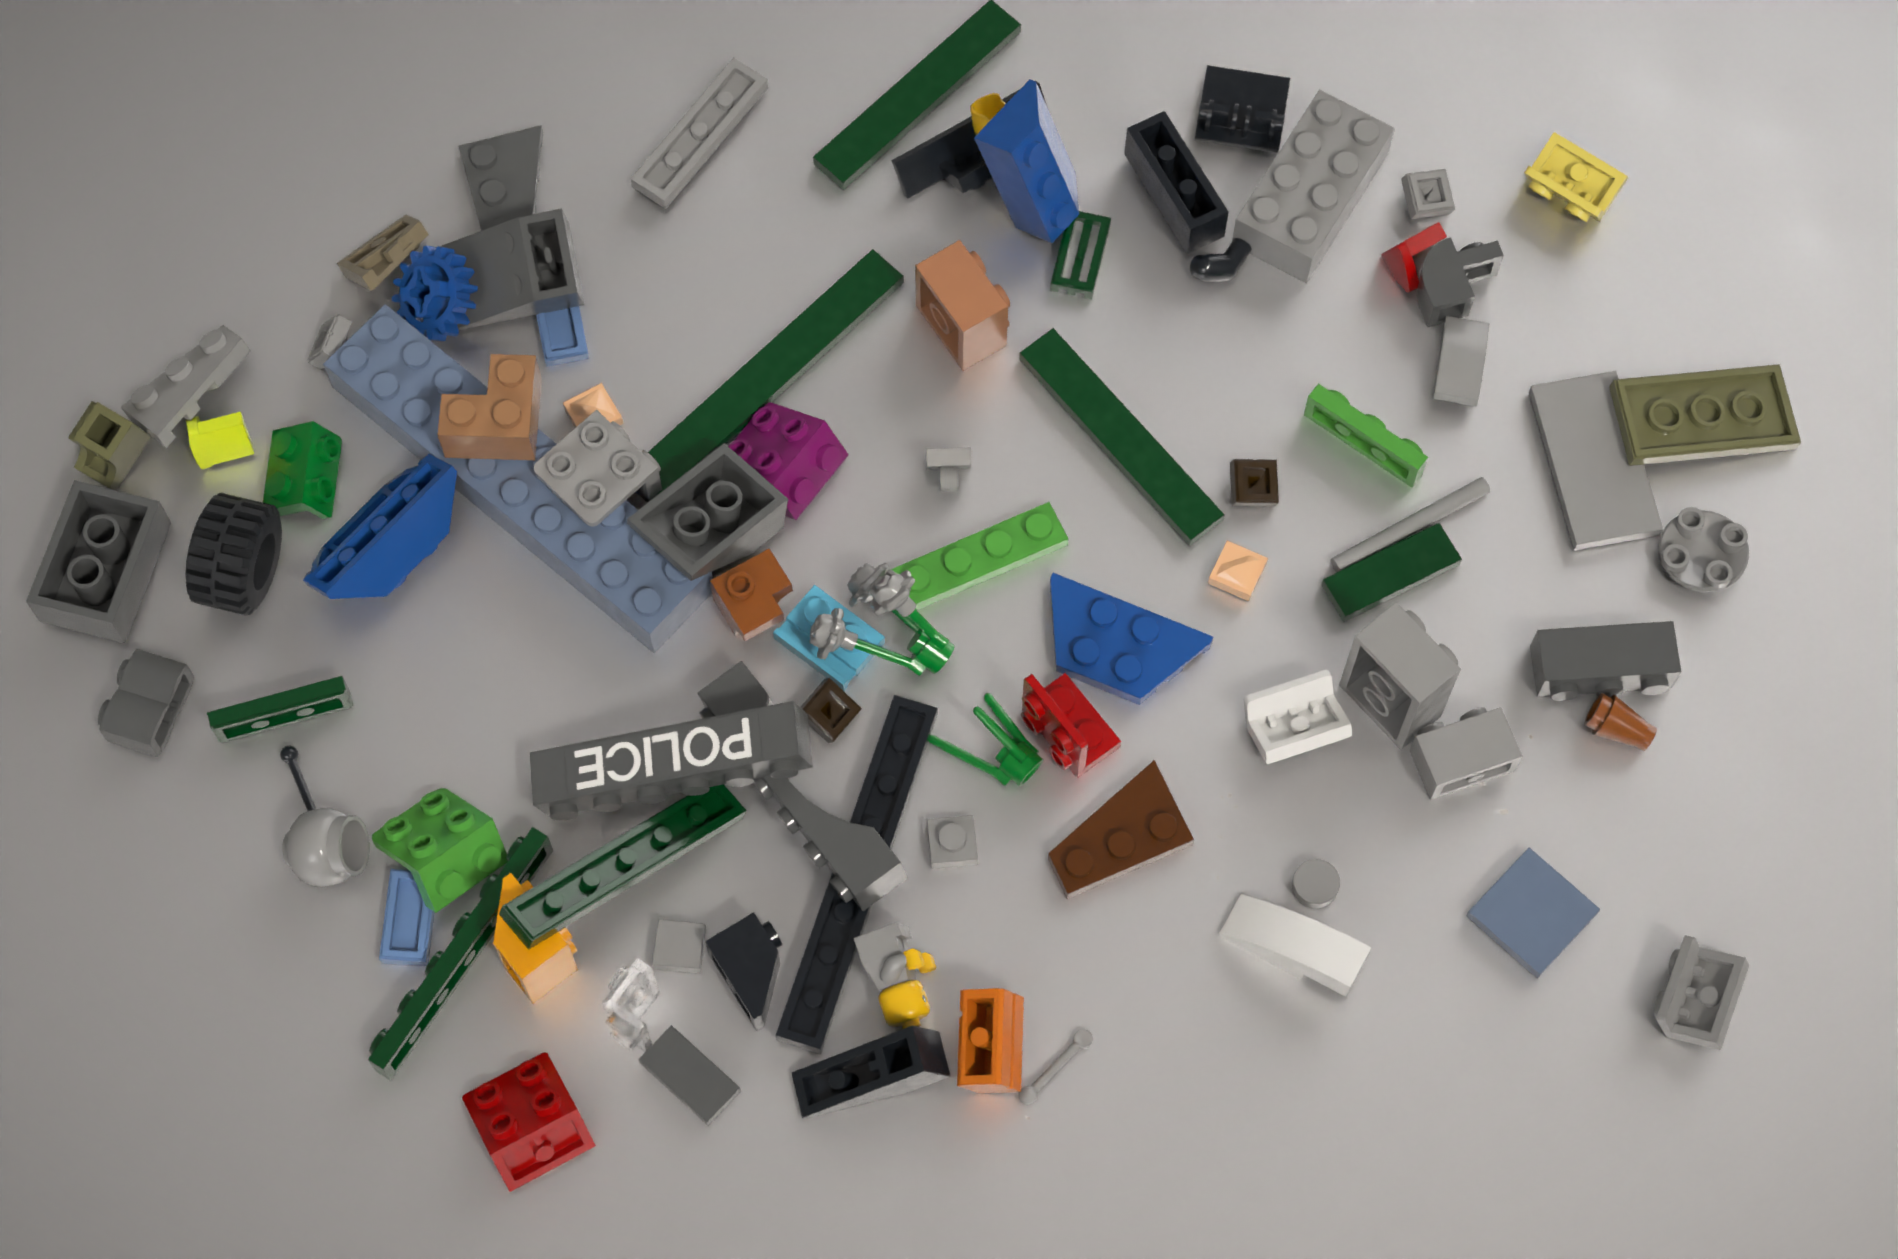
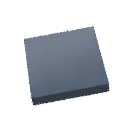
M1529 847L1468 911L1466 916L1538 979L1598 914L1600 908Z

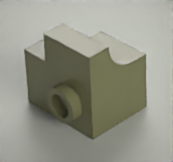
M91 401L68 439L80 446L79 457L74 468L106 488L116 491L151 438L150 435L133 422L99 402L95 403Z

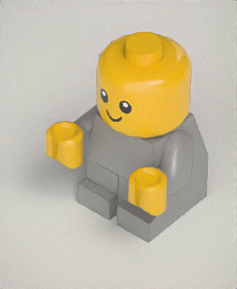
M896 922L855 937L854 941L863 967L878 990H881L878 999L887 1025L890 1027L902 1026L903 1029L912 1025L920 1027V1020L928 1016L930 1006L922 983L916 980L915 972L919 970L921 974L928 973L937 967L931 954L921 953L917 949L908 948L907 940L912 939L909 927Z

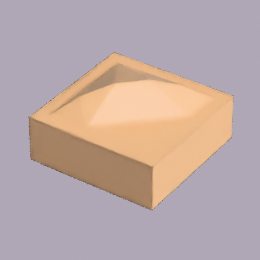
M602 383L563 402L564 410L575 428L595 410L599 411L610 423L614 421L619 425L624 424L621 414Z
M1227 540L1209 576L1208 584L1249 601L1267 565L1268 558Z

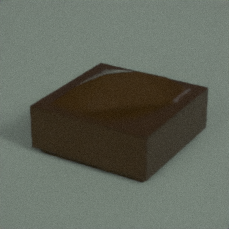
M1233 459L1230 462L1232 506H1276L1279 503L1277 460Z
M830 678L824 679L801 706L808 714L809 725L828 743L834 742L862 709Z

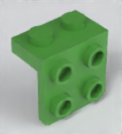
M446 788L437 789L426 794L417 804L404 813L388 820L371 837L376 848L411 871L426 907L435 913L508 862L506 860L507 852L493 818Z

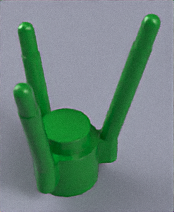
M990 693L984 695V700L1013 739L982 708L975 707L973 713L1004 745L995 757L1000 763L999 768L948 741H944L935 735H930L929 743L994 776L1005 787L1011 780L1021 787L1033 776L1044 761L1038 755L1039 750L1027 741L1002 706Z

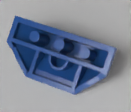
M428 454L418 462L417 466L406 469L390 480L321 548L312 563L311 571L305 575L303 581L307 586L329 599L388 596L394 589L405 582L407 575L424 558L430 556L437 549L438 544L449 534L457 477L455 468Z

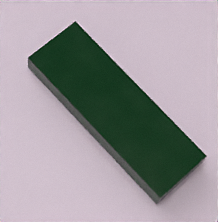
M1437 523L1323 579L1321 586L1342 621L1345 622L1459 566L1462 558L1441 524Z
M338 676L207 712L210 728L219 742L224 743L352 708L351 706L354 705L350 690L343 676Z

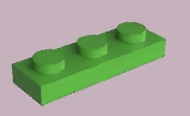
M1318 384L1310 393L1304 416L1411 488L1414 487L1423 475L1428 456L1423 454L1422 449L1415 442L1406 438H1399L1387 430L1385 424L1379 418L1371 414H1363L1351 406L1348 399L1336 390H1327Z

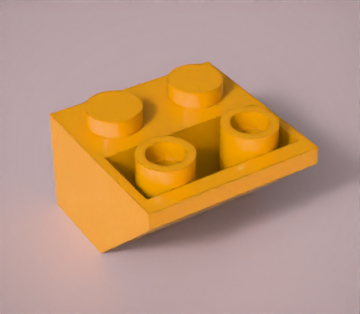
M509 873L503 878L493 944L505 970L532 1004H534L578 970L573 958V954L578 950L571 941L573 937L566 927L528 950L499 913L503 905L533 888V885L528 880L520 884L513 874Z

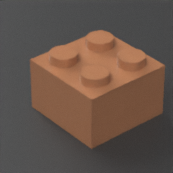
M958 240L915 265L916 307L961 370L964 371L1007 346V328L1010 326L1008 320L1010 301L1004 289L999 284L993 286L985 275L986 268L980 256L975 251L969 252L961 240Z

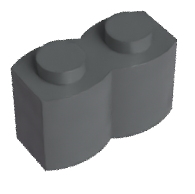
M136 649L130 659H125L119 667L116 679L119 685L118 690L114 693L111 700L107 699L104 701L98 714L99 730L108 742L158 757L170 737L176 716L187 700L194 675L185 663Z

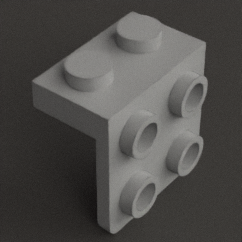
M597 410L534 465L535 475L583 522L592 527L600 524L637 490L649 501L662 490L659 475L661 468L657 461L647 451H640L630 442L629 436L619 424L614 421L610 423Z

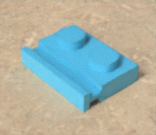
M814 585L789 613L781 627L775 629L773 636L777 642L825 678L833 680L845 691L848 683L855 675L858 676L874 655L855 648L849 651L839 647L836 651L829 652L826 660L817 658L819 648L809 642L810 630L817 616L831 614L834 608L843 609L844 617L842 620L845 622L846 630L858 634V639L882 647L885 644V636Z

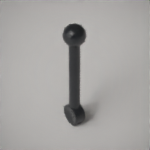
M290 745L285 746L280 752L281 759L288 763L307 811L314 810L316 806L297 762L298 750Z

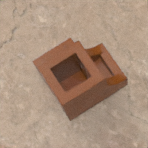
M770 548L710 580L713 601L734 635H741L744 641L784 620V613L777 603L793 591L792 583Z

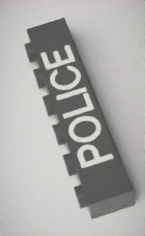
M794 701L530 752L533 806L553 820H570L576 818L578 812L594 809L598 812H612L621 809L623 803L638 801L643 804H654L664 801L665 795L681 792L684 795L690 796L702 795L709 792V787L723 784L730 787H744L754 783L755 778L771 776L772 778L785 779L798 775V770L813 767L808 714Z

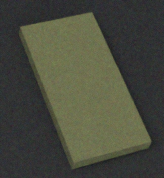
M1780 364L1616 379L1609 386L1629 466L1796 450L1801 444Z

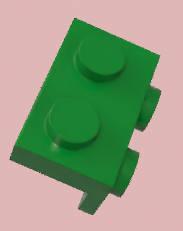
M314 421L273 430L263 503L276 506L280 516L309 511L321 519L331 518L341 454V437Z

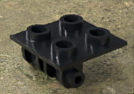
M1207 65L1194 140L1279 153L1290 78Z

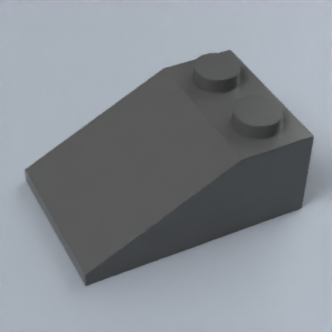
M724 443L627 519V524L692 581L752 554L784 528L788 498Z

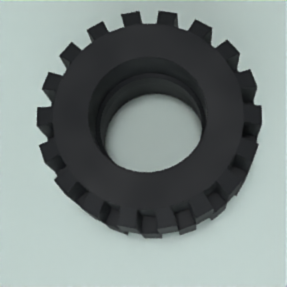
M218 493L211 498L197 520L187 553L185 569L186 588L189 599L192 602L245 616L251 615L258 608L271 586L280 556L282 526L280 514L276 506L225 493Z

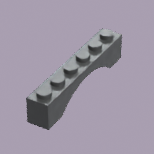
M740 661L697 692L705 707L699 712L702 718L773 705L768 693L743 661ZM765 776L754 779V786L766 801L774 797L782 808L776 813L793 835L800 830L808 840V843L803 848L819 869L826 864L835 875L830 880V883L845 903L853 899L860 909L864 911L908 879L901 861L874 827L851 823L825 812L807 800L788 778L777 779Z

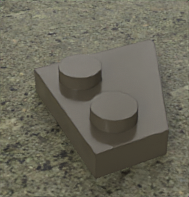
M404 215L336 264L347 279L372 291L412 251H416L420 247V243L429 234L420 220Z

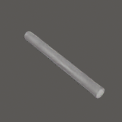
M1480 477L1330 559L1333 569L1337 573L1483 497L1490 493L1489 484L1483 477Z

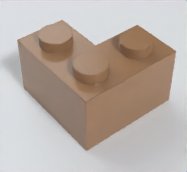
M491 354L487 395L441 394L438 438L445 458L535 460L542 377L536 355Z

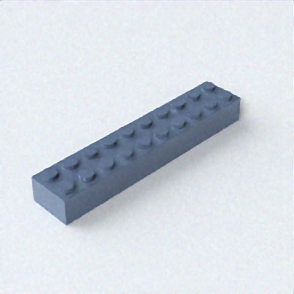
M386 304L323 363L330 383L336 391L420 460L430 454L452 465L457 471L455 489L654 654L712 594L710 580L713 579L712 572L690 581L627 524V519L638 511L628 501L623 502L600 524L592 527L583 522L534 472L535 463L557 444L541 430L538 429L535 460L445 458L438 438L441 394L487 395L488 387Z

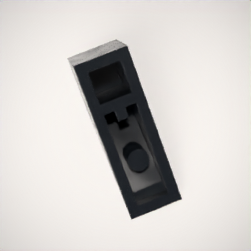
M913 1025L791 1072L802 1118L806 1119L909 1093L951 1077L940 1032Z

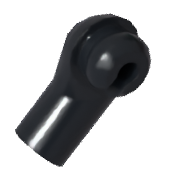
M1234 238L1224 254L1195 256L1190 262V272L1195 278H1199L1204 282H1228L1235 277L1251 253L1252 248L1245 240Z

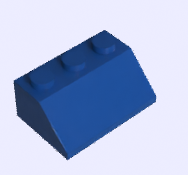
M1029 79L974 139L1015 228L1053 243L1079 215L1076 172L1036 81Z

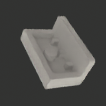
M1685 935L1680 949H1675L1671 955L1669 962L1670 979L1666 990L1659 992L1654 1006V1016L1665 1036L1721 1050L1749 968L1746 958L1701 948L1695 937Z

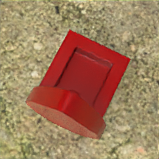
M1439 222L1381 254L1393 277L1407 293L1417 289L1419 283L1412 256L1447 237Z

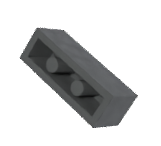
M1673 621L1537 630L1530 645L1537 697L1551 696V699L1555 701L1571 700L1579 694L1596 693L1597 696L1603 693L1609 697L1613 694L1619 696L1624 691L1641 690L1645 695L1661 694L1674 686L1682 672Z

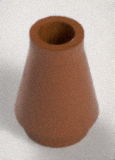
M1601 693L1593 702L1584 722L1585 726L1592 729L1593 735L1634 746L1642 751H1645L1650 746L1657 732V727L1648 723L1615 694L1609 697Z

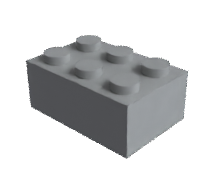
M1395 602L1355 635L1339 686L1402 750L1415 739L1420 729L1434 723L1441 717L1461 668L1458 666V660L1454 653L1446 645L1437 644L1426 633L1422 620L1410 610L1405 611Z

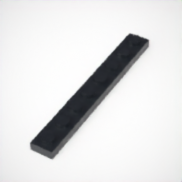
M894 695L850 820L851 823L874 827L890 849H892L938 715V708ZM833 873L831 874L830 880L835 877ZM830 880L775 1035L778 1041L819 1054L822 1053L857 951L854 938L863 934L872 908L871 905L862 911L853 899L845 903L831 885Z

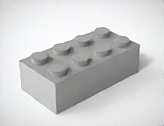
M1319 89L1236 218L1232 241L1234 238L1245 240L1252 248L1251 255L1307 284L1387 157L1395 128Z

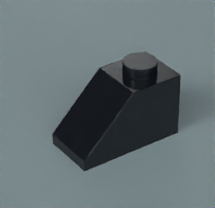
M753 912L706 940L705 943L708 955L751 1024L758 1031L765 1026L780 967L777 948L783 944L771 923L767 921L761 924Z

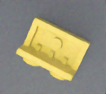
M1553 132L1532 167L1528 166L1524 172L1525 176L1531 180L1528 188L1547 200L1556 195L1566 201L1568 204L1565 210L1584 222H1587L1590 217L1600 222L1628 179V176L1555 132Z

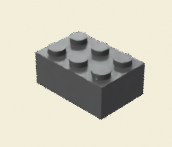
M74 480L26 600L38 620L62 628L126 643L171 526V521L160 501Z

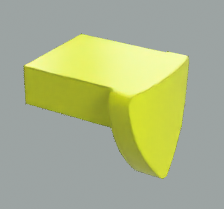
M241 411L202 422L199 416L193 417L192 420L185 419L190 448L197 464L202 470L211 468L215 464L254 454L252 440Z

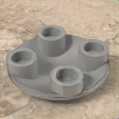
M1694 507L1685 508L1666 525L1661 533L1658 543L1660 563L1672 580L1687 589L1699 592H1714L1725 589L1734 584L1747 567L1749 560L1747 530L1742 525L1734 523L1719 513L1699 510Z

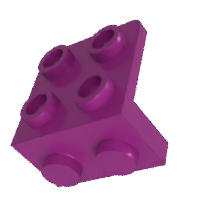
M772 402L756 411L741 433L728 445L730 449L788 498L785 516L794 520L798 519L849 455L825 420Z

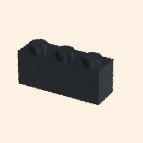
M1165 111L1160 112L1128 127L1124 155L1186 254L1225 237L1229 211Z

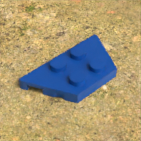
M1054 572L1050 577L1056 672L1066 673L1071 678L1140 705L1156 692L1157 687L1164 682L1172 680L1183 671V667L1201 652L1203 654L1207 652L1212 645L1214 637Z

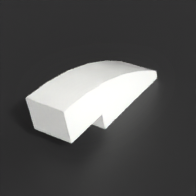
M1241 894L1219 933V936L1300 979H1303L1305 975L1347 997L1372 948L1317 920Z

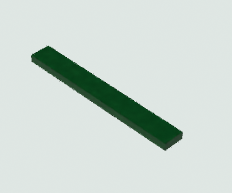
M874 249L865 255L648 451L661 468L659 475L662 490L658 494L721 445L731 441L745 428L756 411L769 402L775 401L904 283V276ZM638 490L636 491L647 503L649 502Z

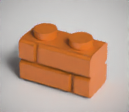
M1001 988L960 990V1011H962V1016L959 1018L957 1086L976 1093L1021 1092L1024 997Z

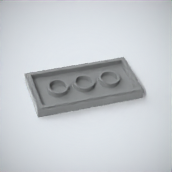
M1616 371L1532 385L1529 390L1574 551L1659 536L1663 531L1645 466H1629L1609 389L1612 381L1619 379Z

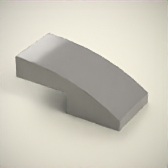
M1446 316L1440 358L1436 370L1433 399L1477 407L1490 323Z

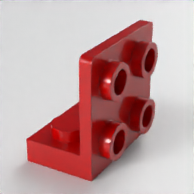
M1066 673L1044 688L1033 674L1024 679L1023 712L1021 713V718L1034 735L1037 736L1041 733L1051 745L1048 748L1049 753L1062 770L1069 768L1076 778H1079L1121 748L1122 741Z
M546 1052L523 1062L519 1066L481 1084L462 1096L463 1102L509 1192L596 1146L576 1105Z

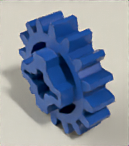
M426 245L423 246L422 252L412 251L410 253L412 263L401 262L399 265L404 273L402 279L395 278L393 280V283L400 287L399 294L391 297L393 302L400 303L401 306L396 313L430 341L444 342L447 335L458 336L459 329L457 324L468 325L470 322L465 314L466 310L476 309V304L470 300V294L478 291V286L469 284V279L475 273L474 269L463 267L466 257L455 254L452 248Z

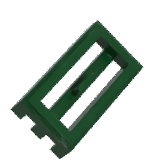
M1079 211V215L1063 232L1050 283V291L1059 292V289L1067 290L1068 295L1075 296L1076 292L1084 294V298L1092 300L1111 226V218ZM1077 221L1084 223L1071 277L1068 279L1062 276ZM1093 225L1100 226L1087 281H1079Z

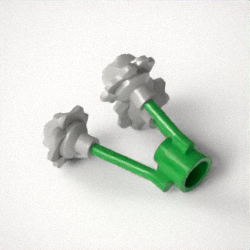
M865 563L863 567L857 569L847 584L850 592L853 594L849 605L853 607L859 602L867 603L871 601L870 607L874 609V613L877 616L890 611L916 633L907 646V650L912 653L911 658L858 639V634L846 630L845 622L842 620L844 617L843 609L834 608L831 614L818 615L811 627L809 642L819 648L817 652V658L826 660L829 652L832 653L839 647L849 651L855 648L907 667L918 676L925 669L933 674L940 671L949 660L955 648V645L948 638L939 633L915 609L917 605L909 597L911 587L915 583V579L911 576L910 571L906 570L900 575L893 570H888L885 573L889 566L886 563L876 568Z

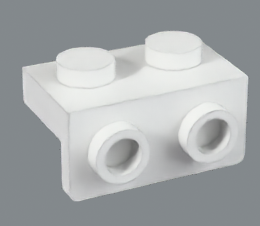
M1328 670L1247 695L1243 699L1246 728L1266 764L1352 737L1351 722L1334 695L1333 679Z

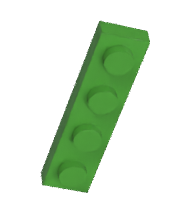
M1047 502L890 570L899 575L906 570L910 571L911 576L915 579V583L911 587L909 597L916 603L915 609L918 611L1068 546L1069 538L1050 502Z

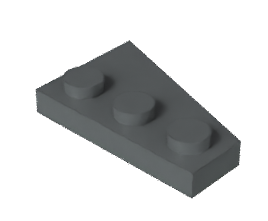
M542 125L459 146L481 231L517 217L536 214L537 182H539L540 175L539 160L543 143Z

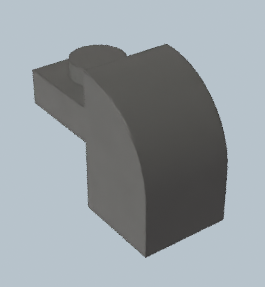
M1449 237L1431 248L1425 257L1419 276L1418 288L1416 289L1418 305L1427 327L1445 323L1446 316L1457 318L1469 316L1475 298L1470 283L1494 277L1498 274L1504 257L1498 241L1487 244L1474 242L1457 252L1452 238Z

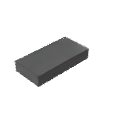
M672 1025L638 1059L645 1069L708 1126L741 1092L740 1087Z

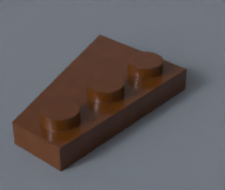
M1153 760L1048 853V861L1066 898L1070 899L1193 846L1194 838L1155 760Z

